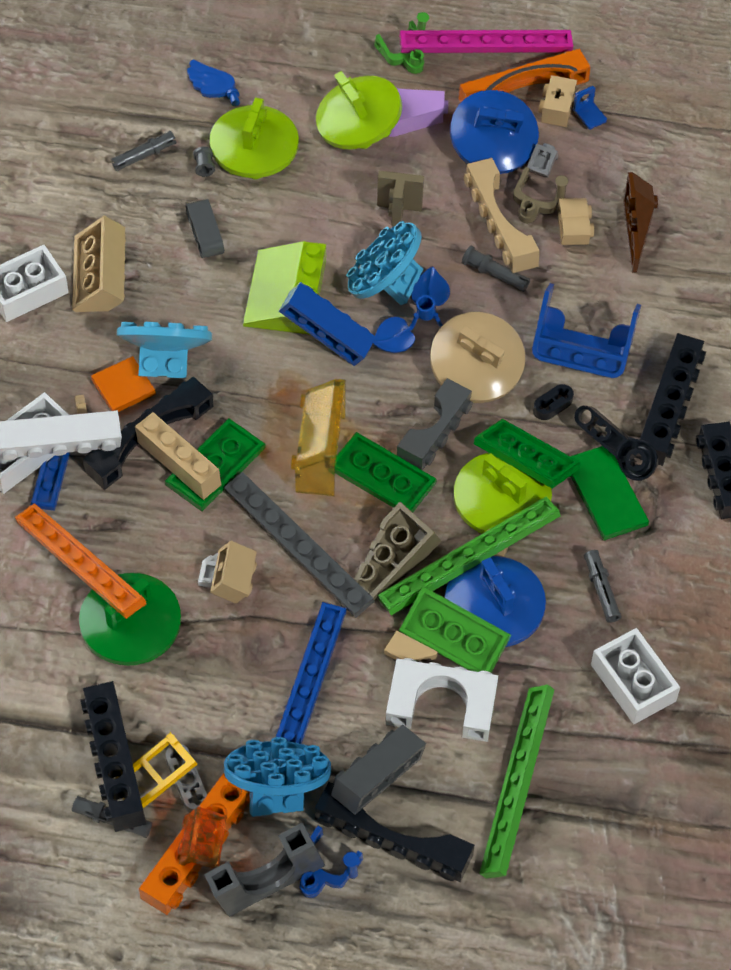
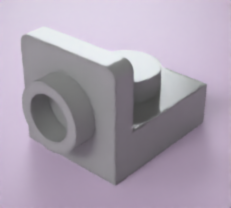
M536 143L527 166L530 168L529 171L548 178L555 160L559 157L558 152L555 150L556 148L550 144L543 143V145H539Z

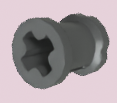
M199 147L194 150L193 157L197 162L195 167L196 174L202 177L211 176L215 172V165L212 163V149L209 147Z

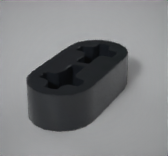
M560 384L537 398L533 409L535 417L540 420H549L568 408L573 402V389L568 385ZM559 394H560L561 396L567 395V398H565V397H560V398L558 399V396H559Z

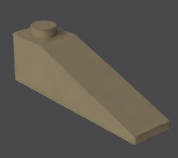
M401 502L383 519L379 527L380 531L375 541H372L369 547L370 551L365 562L361 564L354 578L373 597L374 601L378 598V594L397 583L421 563L441 542L435 532Z

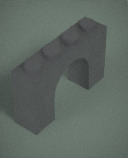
M303 823L278 835L283 845V850L269 863L251 871L237 872L228 861L204 874L215 898L229 917L300 880L304 873L315 872L325 866Z

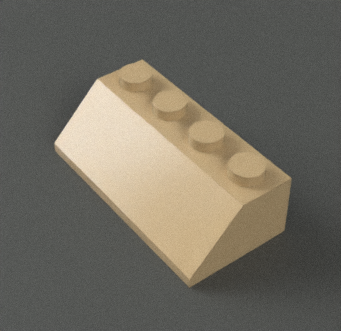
M105 215L74 237L72 310L75 312L110 311L124 301L125 227Z

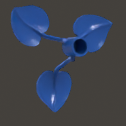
M433 266L421 274L413 287L411 296L416 304L417 312L414 313L411 325L408 327L406 320L400 317H390L383 321L377 329L376 339L373 342L377 348L390 353H400L408 350L415 342V336L411 330L414 329L419 318L424 321L434 318L440 328L443 326L438 313H436L435 306L443 305L448 300L450 287Z

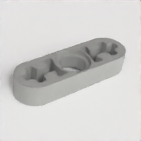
M181 744V745L186 749V751L190 754L188 748H187L185 745ZM170 745L166 750V762L172 774L179 768L177 759L174 758V753L177 752ZM196 767L188 772L194 776L192 783L182 784L180 780L175 782L185 809L192 815L200 805L196 806L195 803H192L190 792L195 790V795L200 800V804L207 796Z

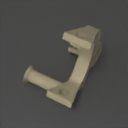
M525 167L513 191L514 201L521 205L518 215L520 221L526 224L532 223L536 220L539 212L553 214L558 206L559 199H565L566 186L569 182L566 176L556 177V196L552 202L539 201L525 195L521 191L529 179L530 168Z

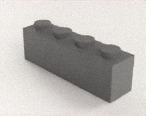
M401 725L395 731L390 730L381 743L373 744L364 757H357L347 771L342 770L336 775L333 780L335 785L331 796L356 815L421 759L427 743L404 725Z

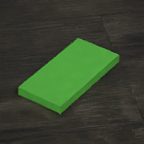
M424 586L421 588L399 629L400 632L434 649L439 654L469 671H488L491 673L512 636Z

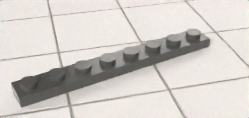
M243 472L224 487L225 491L337 601L347 608L355 618L374 603L373 597Z

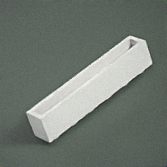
M118 410L0 421V459L9 461L24 456L38 458L45 454L61 456L67 452L88 453L97 449L104 451L114 450L120 447L122 438Z

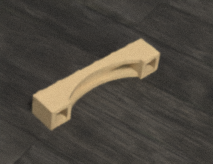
M493 158L467 164V174H464L465 185L471 188L473 201L478 203L480 215L482 218L485 217L488 231L493 233L496 247L501 249L505 265H509L512 273L539 267L540 250L532 235L527 236L514 228L505 219L496 204L494 192L499 189L500 172Z

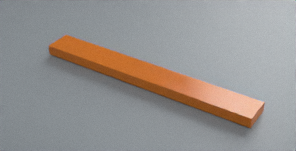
M35 503L15 517L21 527L124 618L127 619L147 604L143 596Z

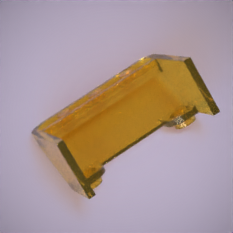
M344 379L328 381L307 389L306 394H301L300 408L304 410L297 455H292L291 470H295L296 493L335 496V463L341 420L345 419L346 380Z

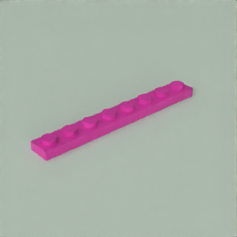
M400 30L399 35L401 53H410L412 50L414 52V49H419L423 53L573 51L571 30Z

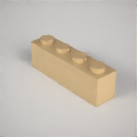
M154 412L135 426L138 443L203 500L221 486L219 469Z

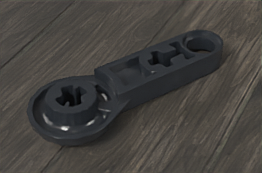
M583 405L576 409L574 419L577 425L616 457L626 477L634 481H642L655 473L658 466V455L650 443L630 438L592 406ZM585 410L591 412V420L588 423L582 421V414ZM597 424L601 427H606V436L601 435L602 431L598 427L594 426ZM635 456H642L640 459L642 460L641 465H635V462H637L634 460Z

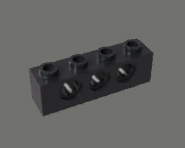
M728 421L701 425L700 433L696 435L697 448L702 450L703 469L708 471L707 483L709 490H713L714 509L719 511L721 519L731 518V492L726 491H731V424Z

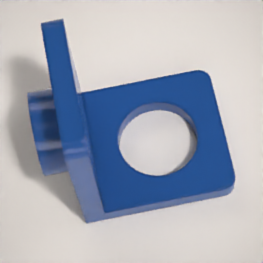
M594 86L577 92L574 99L573 111L588 129H593L607 122L605 115L594 103L596 89ZM589 94L586 100L580 102L584 95Z

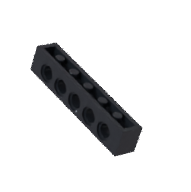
M679 333L676 335L640 440L650 443L655 448L658 455V465L661 466L664 465L666 457L671 458L675 444H671L673 438H678L681 429L678 421L685 418L688 407L684 406L685 401L690 402L694 388L690 386L692 382H697L700 369H697L698 364L703 365L707 352L703 350V340Z
M114 681L83 688L85 698L80 699L83 715L89 714V719L85 720L88 736L93 735L94 741L89 742L92 756H98L99 762L94 763L97 779L103 778L104 784L99 785L102 801L108 800L109 806L104 807L107 823L113 822L115 832L147 825Z

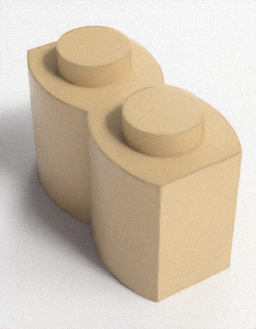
M586 198L559 199L557 214L561 245L589 244L590 237H594V224H590L589 221L592 217L591 205L587 204Z

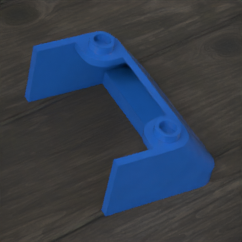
M550 283L544 293L532 352L535 358L540 361L609 378L621 376L625 370L634 339L641 305H636L630 326L625 324L616 325L612 329L609 339L564 329V313L558 308L550 307L554 284Z

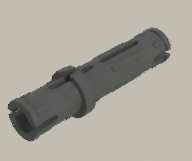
M168 131L156 138L151 137L147 139L146 143L111 158V162H114L112 165L118 172L152 154L157 155L161 150L175 145L176 140L173 139L176 138L172 131Z
M590 550L584 554V559L590 572L588 575L589 579L594 583L606 621L608 623L616 622L621 619L622 615L619 612L607 578L609 576L608 570L603 567L599 551Z
M81 796L75 798L72 812L92 818L93 822L107 823L104 807H108L106 803L93 802ZM146 820L147 825L126 829L125 831L147 838L152 828V822Z

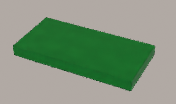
M228 418L197 449L219 469L221 486L203 500L173 473L165 480V485L197 509L203 511L225 489L224 487L237 477L266 448V444Z
M504 419L499 420L474 438V445L552 489L580 468L581 462Z
M358 432L352 436L329 464L330 471L393 508L401 502L412 513L437 482L435 477Z
M601 446L570 456L581 462L579 470L570 477L603 541L649 525V520L613 454Z

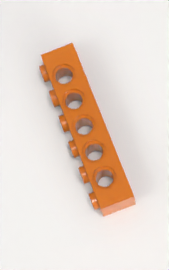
M223 773L139 887L140 899L166 915L169 914L172 908L176 909L182 902V894L187 887L191 888L196 883L199 876L198 872L202 866L206 867L211 862L215 848L218 844L223 845L228 838V830L233 824H238L242 819L244 808L250 803V791L233 785ZM230 795H235L238 797L234 801H228L226 799V797ZM214 816L223 817V819L218 822L210 820ZM201 836L208 838V840L203 843L195 841L198 837ZM185 857L193 859L188 864H183L180 860ZM171 878L177 880L174 885H166L164 883Z

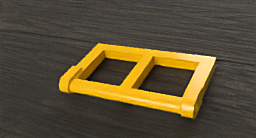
M171 732L133 763L134 772L143 766L158 784L141 798L143 808L198 765ZM170 744L185 763L163 780L148 761Z

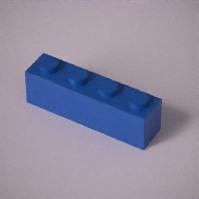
M301 282L290 291L279 310L281 314L353 366L366 357L376 339L367 328L360 326L348 314L338 310L330 301L323 299L311 287Z

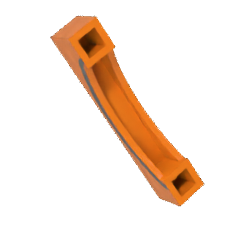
M580 48L567 51L563 54L547 57L540 61L527 63L520 67L507 69L500 73L487 75L483 78L460 84L459 101L462 102L468 96L480 91L498 90L509 93L521 87L549 83L551 75L577 80V85L589 82L591 66Z

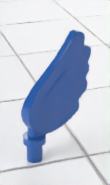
M197 60L190 61V68L187 69V74L195 90L201 91L202 96L209 98L227 96L234 107L240 104L238 98L239 91L235 88V79L230 74L209 67Z

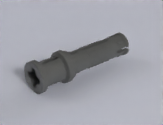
M472 245L468 247L462 258V264H469L479 269L481 274L488 273L523 292L530 283V278L517 272L512 273L510 268L494 261L491 255H484L476 251Z

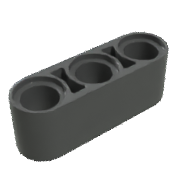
M209 199L187 203L186 212L201 258L224 254L223 240Z

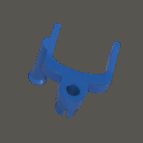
M317 826L311 835L315 845L323 836L322 827ZM358 850L357 853L348 852L344 855L343 862L347 869L342 875H333L322 869L304 873L300 880L301 893L305 897L314 898L320 894L325 885L336 889L344 887L349 878L355 879L358 876V866L363 861V853Z

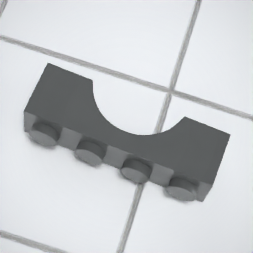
M447 378L435 394L434 409L440 416L439 421L427 429H409L397 445V456L421 470L426 465L430 466L435 459L438 448L445 446L449 433L458 428L462 415L468 414L473 405V402L470 401L472 391Z

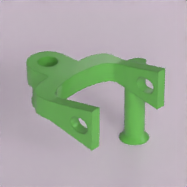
M425 12L418 13L417 26L414 21H410L408 30H425L429 15ZM376 35L374 47L390 65L404 64L406 69L412 74L422 72L425 53L419 49H414V52L412 50L410 53H391L381 35Z

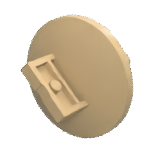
M469 312L455 316L438 330L431 346L430 363L433 374L441 386L448 378L471 390L470 401L473 403H486L500 399L517 385L525 366V350L519 335L506 321L488 313Z

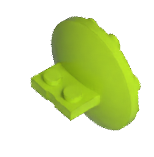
M342 71L335 74L338 86L333 88L323 98L316 113V125L321 137L328 144L340 149H367L382 138L388 137L402 113V99L394 84L378 76L346 78Z
M256 97L252 105L238 107L222 115L216 121L210 133V148L213 151V158L218 165L232 175L255 180L276 174L289 166L295 158L299 146L298 131L292 120L279 110L264 106V99Z
M491 453L481 454L470 460L460 470L454 485V503L460 517L466 524L481 534L545 497L550 501L552 500V489Z

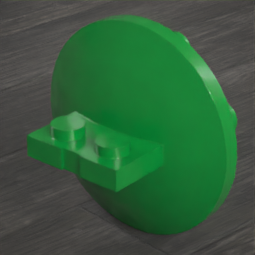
M141 573L118 574L119 577L144 597L147 604L126 619L92 589L87 594L80 609L79 625L82 638L95 655L107 662L125 666L144 664L164 654L176 640L181 627L180 605L173 591L159 579Z

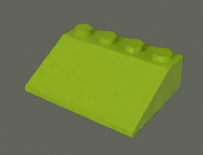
M303 241L258 250L243 326L309 334L281 314L279 310L290 291L300 282L311 287L320 296L326 265V244Z

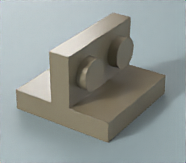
M379 170L377 206L389 208L388 216L392 217V226H396L402 221L404 210L422 212L424 176Z

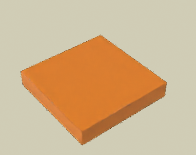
M133 356L91 375L92 382L111 411L118 410L120 412L156 395V391L149 379L145 376H139V364Z

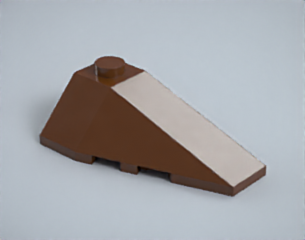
M628 172L623 204L632 273H637L654 209L658 208V196L654 195L651 184L635 173Z

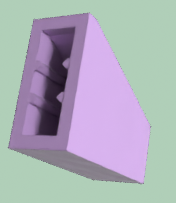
M397 89L402 99V113L389 137H395L443 123V114H448L449 100H444L445 91Z

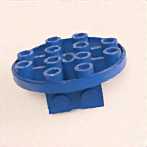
M485 90L468 96L458 105L450 123V138L456 153L465 163L469 164L493 158L500 174H505L519 169L529 161L536 143H538L539 130L534 114L522 100L503 91Z
M492 556L481 561L480 564L449 581L445 593L446 599L511 634L512 636L506 647L516 645L529 638L540 626L545 613L546 597L538 577L527 566L506 557Z

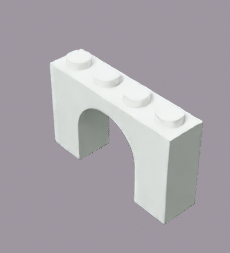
M411 658L396 659L385 725L396 727L404 725L411 729L418 698L429 689L443 687L458 693L465 702L466 714L462 738L488 742L499 675H493L488 671H469L463 667H445L435 662L421 663Z

